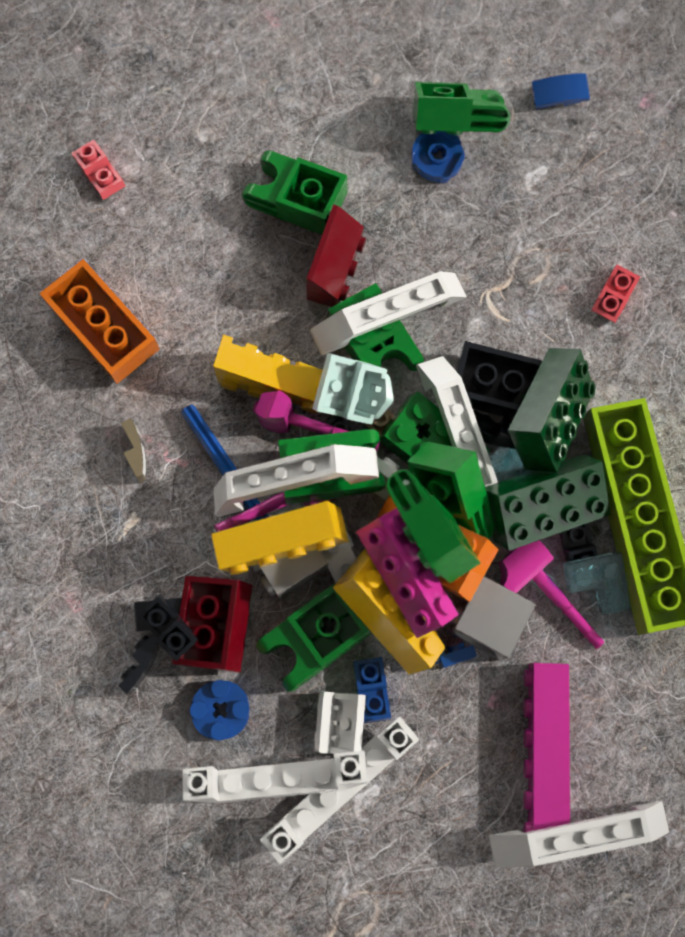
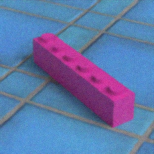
M530 663L528 664V669L524 670L523 680L524 686L528 687V699H524L523 711L524 717H528V729H524L523 743L524 747L528 748V760H524L523 774L524 778H528V791H524L523 805L524 809L528 810V822H524L523 832L570 823L569 664Z

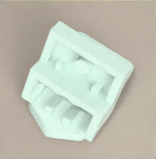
M327 353L312 409L372 425L373 420L379 419L394 402L392 381L387 374V369Z

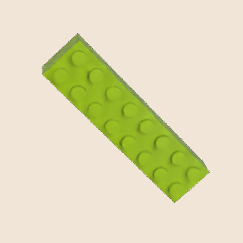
M646 398L590 408L585 414L583 421L592 456L603 462L611 514L608 516L637 634L639 636L685 626V544Z

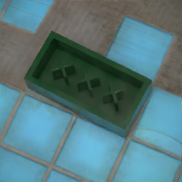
M548 349L508 429L525 470L557 473L561 462L566 458L571 440L576 437L577 427L581 419L585 417L588 403L594 397L596 390L595 383L591 380L588 371V363L584 360L581 349Z
M585 454L562 461L557 473L532 471L485 487L495 525L492 534L493 541L509 551L611 515L603 462Z

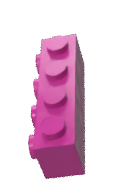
M396 508L356 531L413 633L416 638H419L442 627L458 616V613L430 567L427 569L417 555L420 549L416 543H411L403 531V528L407 525Z

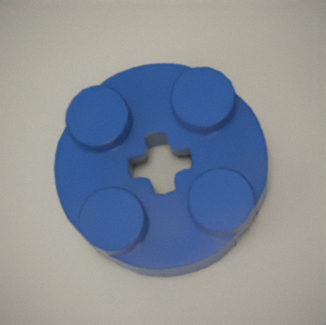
M436 131L435 134L421 133L416 138L412 147V168L427 180L437 181L438 183L448 182L450 178L458 174L463 165L465 152L461 146V140L457 135L448 134L447 131ZM439 150L442 152L443 159L437 160L433 158L431 153H437Z
M224 680L208 682L193 697L190 707L192 722L195 728L207 738L218 741L232 738L238 735L248 723L250 713L249 699L245 691L233 682ZM216 702L220 705L224 702L227 703L226 712L228 715L225 718L221 715L216 718L213 715L215 712L213 706Z

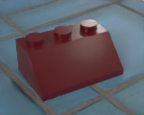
M334 204L306 279L307 300L331 308L339 304L340 301L346 300L350 286L346 285L349 276L354 278L358 262L355 261L357 253H363L367 240L366 237H363L364 226L341 207Z
M185 575L179 616L198 638V641L177 661L172 659V664L241 673L253 585L236 579Z

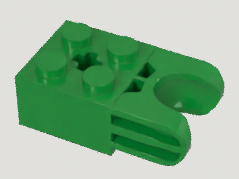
M415 82L413 118L416 130H420L421 133L435 134L436 131H447L451 135H461L463 132H501L510 123V112L504 105V99L498 91L469 89L468 83Z
M265 151L260 158L262 170L266 175L275 180L268 185L248 184L241 194L245 204L252 209L322 235L333 204L341 207L348 194L347 175L299 157L293 159L274 151Z
M374 283L328 309V318L344 308L383 293L377 283ZM400 320L354 337L345 346L352 359L381 367L382 362L385 360L396 358L401 360L410 371H418L416 365L424 362L421 352Z
M418 391L408 396L379 435V441L406 463L427 442L452 446L439 408ZM417 428L422 431V437L420 438L417 437Z
M369 429L278 440L280 459L331 445L375 448L380 438L379 432ZM378 473L379 478L350 484L343 477L286 490L284 495L286 504L343 498L349 495L379 492L386 487V482L380 473Z
M427 442L407 461L410 472L418 479L421 486L426 488L451 513L457 524L490 539L495 525L476 451Z
M398 470L389 477L386 488L407 525L403 528V531L411 543H416L420 551L417 552V555L427 569L430 567L437 578L442 576L451 583L481 564L451 513L426 488L421 486L418 479L410 471Z
M335 583L259 639L255 645L259 653L263 654L272 653L281 647H291L295 651L297 657L296 665L283 679V688L286 692H292L301 687L371 635L361 619L333 589ZM327 620L331 622L336 620L335 631L332 633L329 631L323 632L326 628L324 622Z

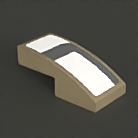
M130 418L122 422L121 425L134 448L124 452V455L136 478L142 483L146 481L147 473L145 449L140 433Z

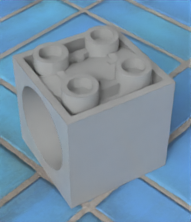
M315 550L294 559H288V557L278 559L277 563L273 565L259 567V564L251 567L255 573L260 570L264 575L260 580L269 596L276 595L278 600H281L327 571L328 561L321 551Z
M484 576L471 601L463 599L462 606H458L456 609L458 616L447 623L451 625L448 633L498 660L510 658L536 604Z

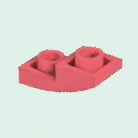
M94 139L71 153L103 200L125 187L123 179L109 163L107 156Z
M616 264L591 311L616 323L640 276Z

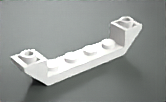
M437 272L344 308L313 327L310 332L321 355H325L347 346L354 337L438 304L442 308L465 299L466 295L455 273Z
M443 356L417 364L416 367L425 392L429 390L434 392L452 447L476 451L485 487L498 483L461 376Z
M331 445L226 472L214 487L215 516L220 517L244 511L243 501L339 477H343L350 484L379 478L376 450L368 447Z
M400 716L361 748V751H365L368 783L393 760H398L420 740ZM368 783L342 791L308 794L284 815L260 841L277 862L281 864L304 844V840Z
M365 751L335 753L334 759L217 770L213 766L183 769V801L227 803L346 790L368 783Z
M662 801L632 806V811L529 832L514 830L489 835V841L495 868L529 867L652 842L667 834L669 830Z

